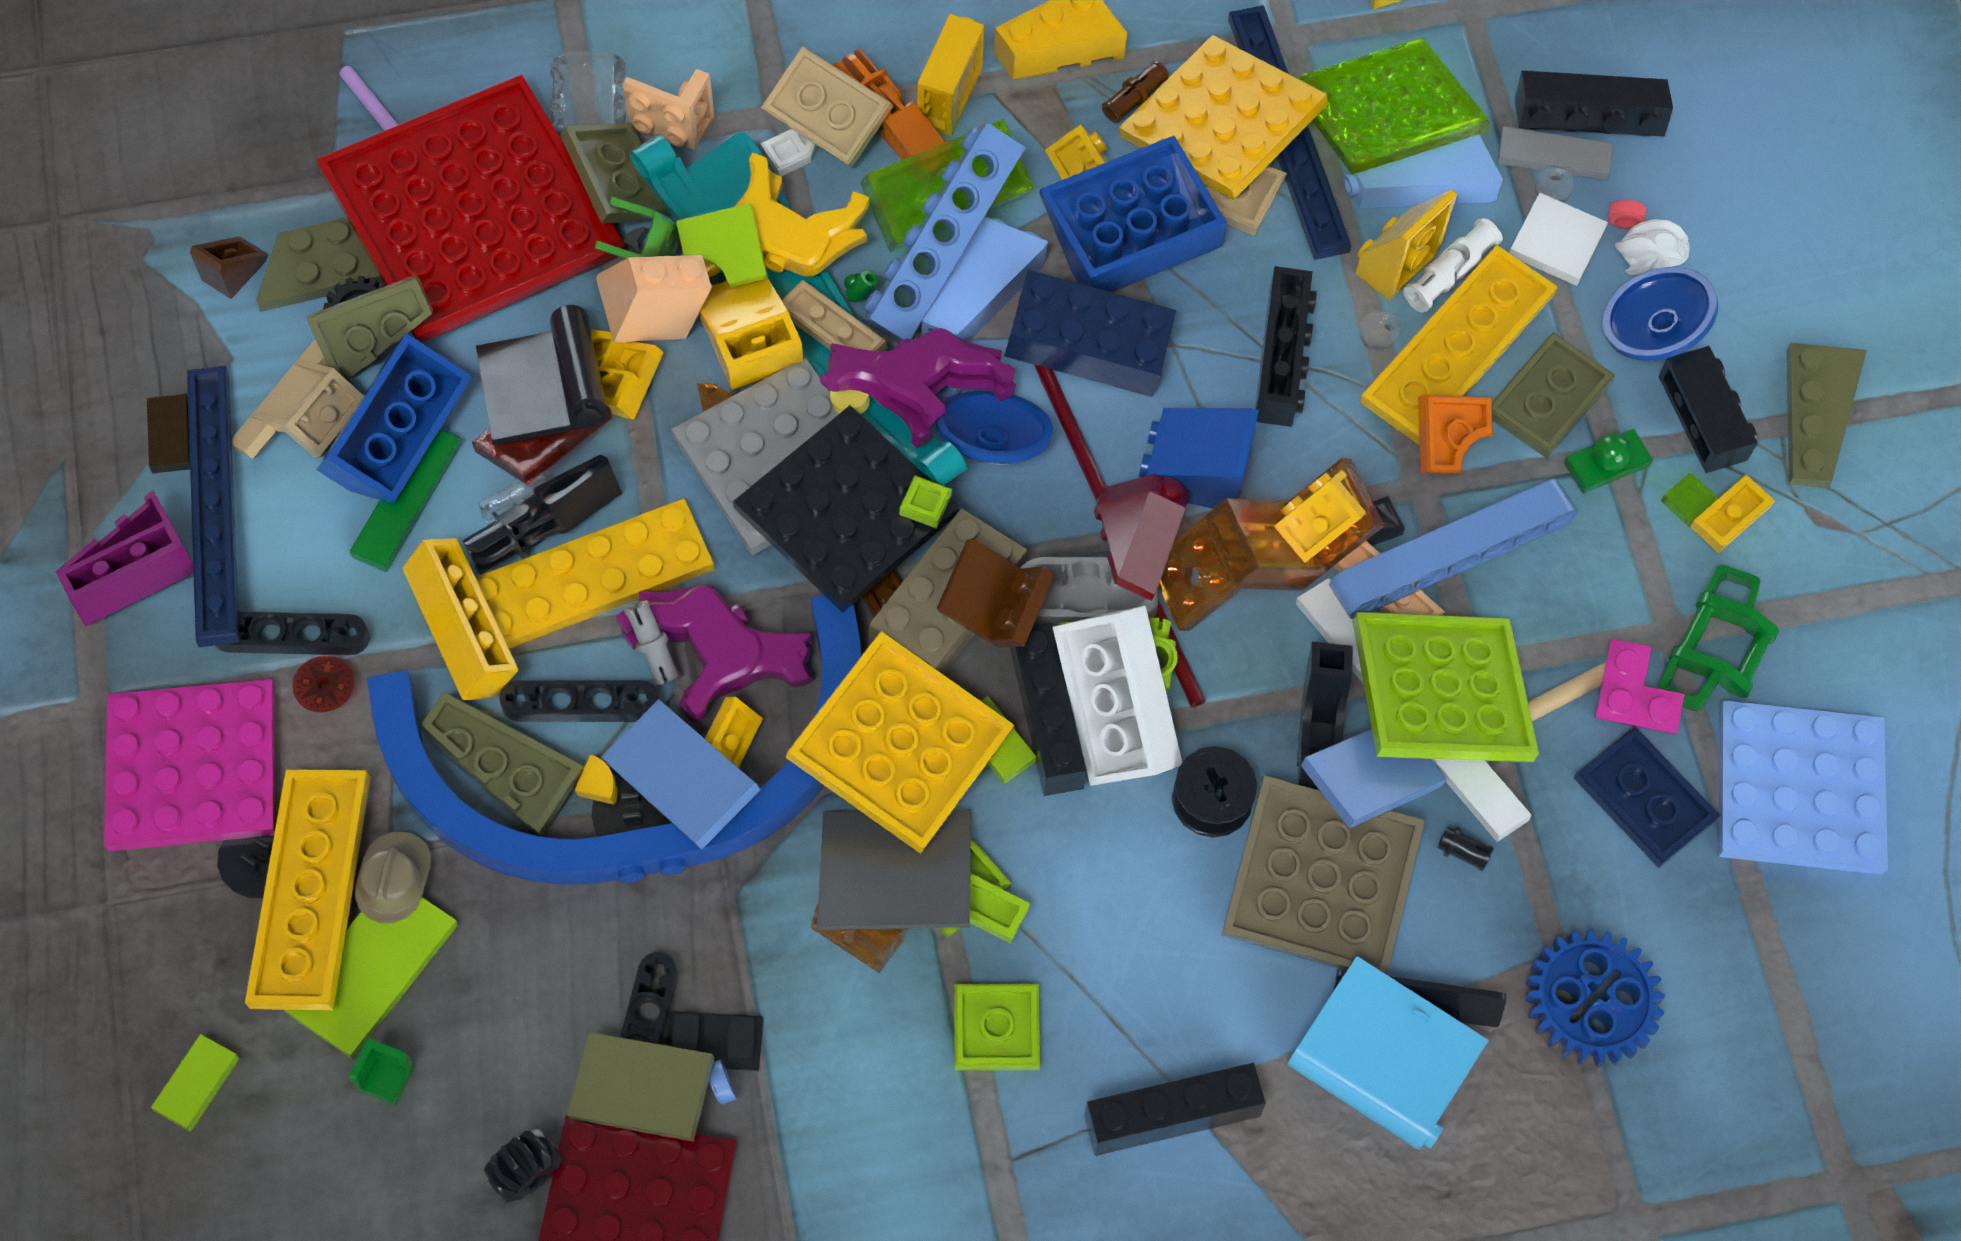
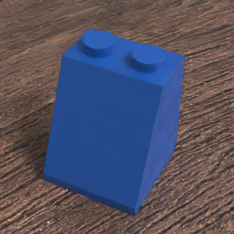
M1163 408L1160 422L1152 421L1147 443L1153 444L1154 447L1151 455L1144 454L1139 477L1156 474L1162 478H1173L1190 491L1187 503L1235 514L1259 410L1252 408Z

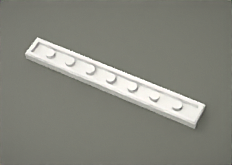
M1328 578L1297 597L1296 605L1328 643L1353 646L1352 671L1363 683L1353 619L1349 618L1329 586L1331 580ZM1431 759L1445 776L1447 784L1496 842L1530 820V812L1486 761Z

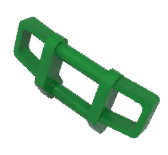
M1720 565L1717 567L1705 592L1700 594L1695 604L1697 611L1680 645L1674 647L1669 657L1670 662L1658 689L1685 694L1683 708L1695 712L1700 711L1718 684L1734 696L1740 698H1747L1753 687L1751 680L1768 645L1775 642L1779 633L1778 627L1754 608L1760 592L1761 581L1759 577ZM1722 581H1730L1749 588L1750 593L1746 605L1716 595L1715 593ZM1711 617L1743 627L1745 631L1754 637L1738 670L1726 661L1695 651ZM1678 668L1708 678L1699 694L1692 696L1669 687Z

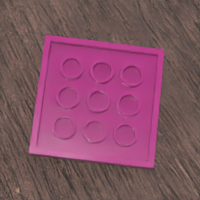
M272 679L107 694L104 846L108 852L253 838L256 836H274L276 828L275 685Z

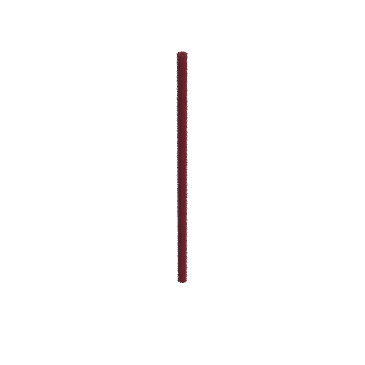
M1034 365L1097 502L1101 489L1107 486L1053 370L1045 366ZM1158 599V610L1154 618H1159V622H1162V619L1168 620ZM1170 627L1168 639L1176 642L1175 649L1178 657L1174 672L1191 708L1200 706L1206 700L1172 627Z

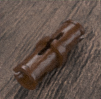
M1154 60L1135 78L1130 77L1124 81L1122 89L1102 104L1104 115L1110 121L1117 123L1136 105L1141 106L1148 99V95L1168 79L1169 73L1165 66L1159 61Z

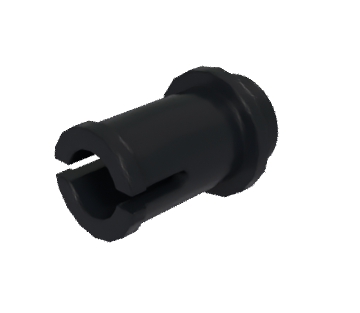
M1448 826L1440 839L1437 849L1443 851V856L1448 857L1450 854L1483 871L1494 848L1460 833L1461 828L1459 827L1453 829Z

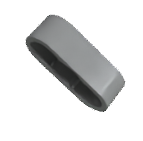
M1039 557L1029 560L1020 567L1043 566L1055 574L1033 626L1051 623L1053 629L1059 622H1074L1144 605L1146 606L1148 618L1156 616L1158 610L1157 591L1153 600L1150 601L1115 584L1107 557Z

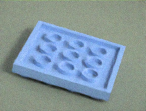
M1723 700L1719 706V814L1721 815L1719 817V857L1883 875L1888 870L1884 718Z

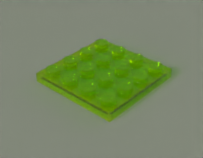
M1423 37L1295 77L1327 94L1328 105L1312 121L1352 175L1489 131L1488 117Z

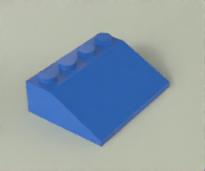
M1174 135L1041 188L1039 192L1070 270L1079 284L1113 292L1220 248L1223 245L1227 222Z

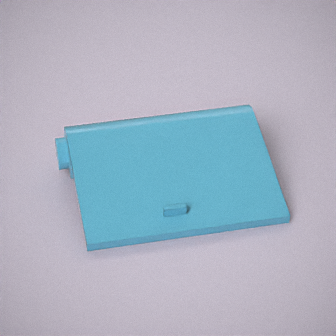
M1356 956L1287 1065L1419 1151L1423 1144L1431 1149L1444 1129V1126L1439 1124L1438 1120L1489 1040Z

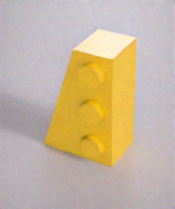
M1049 0L995 27L994 55L1013 80L1057 72L1058 67L1079 63L1080 67L1091 65L1093 60L1112 57L1113 61L1125 59L1127 31L1103 0Z

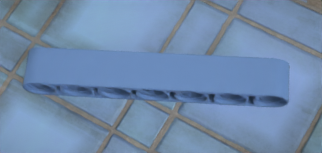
M1551 479L1351 566L1337 574L1330 581L1329 586L1349 618L1354 619L1357 612L1371 613L1560 529L1571 522L1578 515L1579 511L1559 481Z

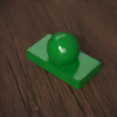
M1632 429L1619 435L1615 433L1604 435L1597 440L1595 445L1566 456L1564 464L1582 494L1649 467L1653 459L1636 431Z

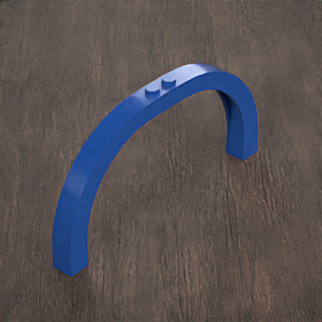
M824 595L811 598L812 617L822 663L821 689L814 717L861 658V645L854 605L842 613ZM408 670L367 677L371 711L378 743L392 778L403 798L417 817L439 839L463 856L504 875L528 881L557 885L593 884L615 880L631 883L643 879L647 874L661 872L664 875L678 874L683 872L686 867L722 859L745 850L771 836L805 809L824 787L822 783L788 760L782 769L760 787L761 790L702 850L673 823L583 839H556L535 836L515 831L479 814L464 803L444 783L435 771L424 749L415 688Z

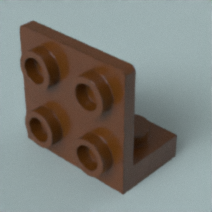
M968 539L963 546L942 594L937 610L998 648L1024 647L1055 574L1043 566L1019 568L975 539Z

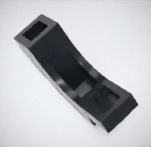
M1312 642L1299 725L1297 766H1299L1298 785L1319 790L1301 767V764L1305 757L1342 742L1345 710L1352 680L1353 646Z

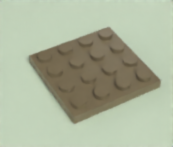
M1264 775L1221 935L1344 970H1348L1356 956L1387 975L1425 820L1388 811L1349 829L1321 791Z

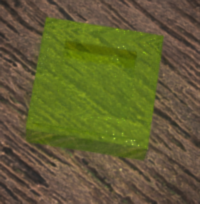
M1689 473L1664 494L1661 502L1690 527L1693 521L1719 498L1692 473Z

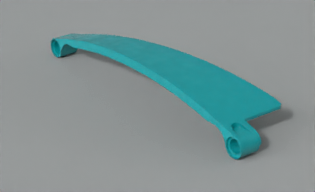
M745 132L735 134L687 168L683 165L680 156L676 157L673 148L661 134H656L629 152L630 159L638 173L676 221L734 207L743 197L750 183L749 158L752 152L761 156L762 154L754 141ZM781 191L777 202L792 210ZM766 267L768 279L781 300L804 280L855 317L826 268L815 276L805 277L787 269H784L783 272H775ZM720 271L719 274L727 281L724 273ZM794 324L802 342L803 358L806 357L817 375L821 377L828 371V360L832 351ZM869 395V407L861 416L932 482L945 486L969 468L970 465L966 466L961 453L952 443L948 441L942 442L935 438L932 433L930 442L916 448L911 443V434L906 423L894 412L880 405L872 395Z

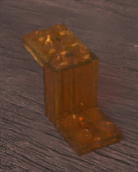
M1339 459L1288 502L1226 498L1174 541L1158 587L1178 630L1190 631L1241 589L1303 591L1382 529L1385 525L1352 459ZM1340 470H1343L1347 476L1341 483L1366 511V514L1304 563L1274 527L1285 517L1280 510L1298 495L1303 501L1309 497L1312 492L1308 487L1324 473L1327 472L1332 478ZM1194 567L1197 568L1199 574L1195 586L1191 582Z

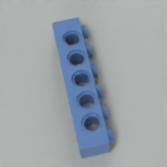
M988 122L979 126L978 129L972 127L961 143V147L965 149L958 162L953 159L945 169L941 179L946 181L939 194L933 192L922 208V212L926 213L919 227L914 224L910 228L902 244L907 246L900 259L894 257L883 273V277L887 279L880 292L875 289L871 293L863 307L867 314L862 321L897 343L907 338L911 340L1026 148ZM974 158H980L986 163L987 173L985 177L977 176L972 169ZM955 190H961L966 194L968 204L965 210L959 209L954 205L952 195ZM936 222L943 223L948 229V238L945 242L938 241L933 235V226ZM917 254L923 255L929 262V270L925 275L919 274L914 269L913 260ZM897 287H902L909 293L910 301L905 308L898 306L894 301L893 295Z

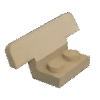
M315 339L235 433L231 441L232 445L238 452L254 459L276 431L286 432L314 458L320 457L342 430L364 395L334 368L328 367Z

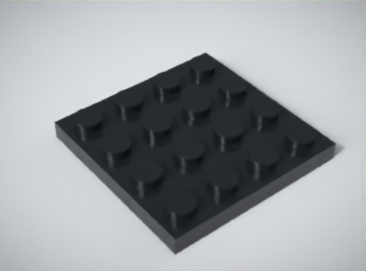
M851 405L733 501L734 509L842 613L947 525L959 512V506L950 499L937 529L899 515L900 506L914 476L931 480Z

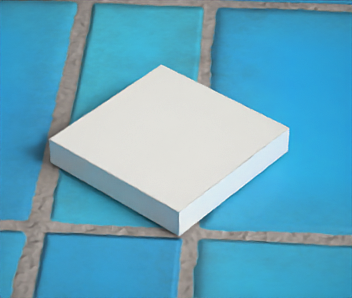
M1539 193L1509 253L1523 263L1578 286L1606 230L1608 222Z

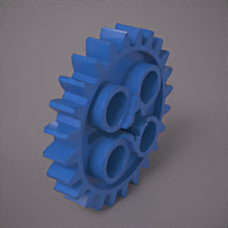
M1589 929L1582 941L1578 933L1572 931L1568 937V944L1562 938H1556L1553 943L1554 950L1545 947L1540 954L1543 961L1535 960L1530 969L1537 975H1530L1525 985L1534 990L1528 992L1524 999L1525 1002L1536 1004L1537 1006L1531 1009L1528 1018L1542 1020V1023L1535 1032L1543 1034L1549 1031L1552 1035L1547 1044L1549 1048L1559 1042L1564 1045L1562 1050L1563 1058H1566L1573 1050L1578 1052V1064L1582 1065L1587 1057L1592 1055L1596 1067H1600L1606 1055H1608L1610 1061L1617 1065L1622 1059V1052L1629 1059L1633 1058L1637 1053L1636 1045L1644 1049L1650 1042L1647 1034L1654 1035L1658 1031L1659 1026L1653 1020H1660L1664 1015V1010L1655 1005L1661 1003L1665 998V994L1653 991V988L1662 979L1659 976H1648L1647 972L1654 964L1652 961L1640 964L1637 960L1641 954V948H1637L1631 953L1625 950L1627 945L1626 938H1623L1615 945L1611 943V932L1607 931L1600 941L1596 939L1593 929ZM1583 963H1594L1600 969L1601 975L1594 976L1589 974L1584 969ZM1613 972L1619 973V979L1606 990L1601 999L1596 1000L1576 1023H1571L1569 1018L1580 1009L1586 999L1593 995ZM1563 990L1570 993L1574 1004L1569 1005L1561 1002L1556 996V991ZM1615 991L1628 993L1633 1000V1005L1621 1003L1617 999ZM1595 1019L1602 1022L1606 1033L1599 1034L1594 1032L1589 1027L1588 1020Z

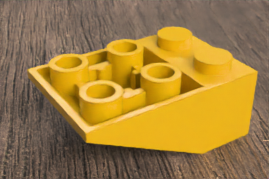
M769 279L732 288L728 281L712 286L699 312V317L731 391L763 380L784 368L804 362L801 339L788 310Z

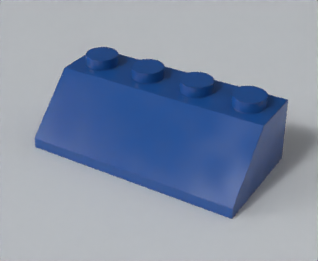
M406 333L392 350L316 470L350 492L393 504L473 376Z

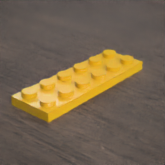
M1496 245L1361 395L1359 403L1419 445L1418 396L1425 394L1466 396L1554 297L1558 286Z
M683 498L475 578L508 648L511 649L639 599V592H659L715 569L686 500Z
M286 769L245 998V1004L249 1009L331 1011L334 1009L371 779L367 770Z

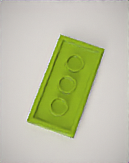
M423 897L415 911L407 918L395 923L376 922L369 919L361 911L346 930L333 1011L284 1010L285 1013L353 1060L362 1049L366 1039L373 1035L458 926L457 921Z

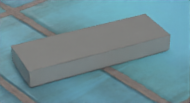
M1503 126L1500 133L1497 164L1607 181L1610 175L1613 143Z

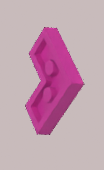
M1611 639L1595 719L1676 735L1685 694L1644 686L1651 646Z

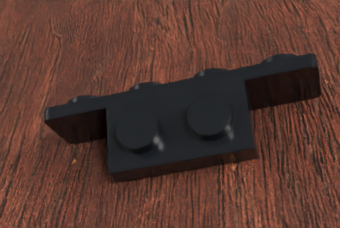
M1339 969L1337 971L1332 993L1347 970ZM1389 976L1461 1023L1498 1027L1500 1025L1506 1004V994L1503 992Z

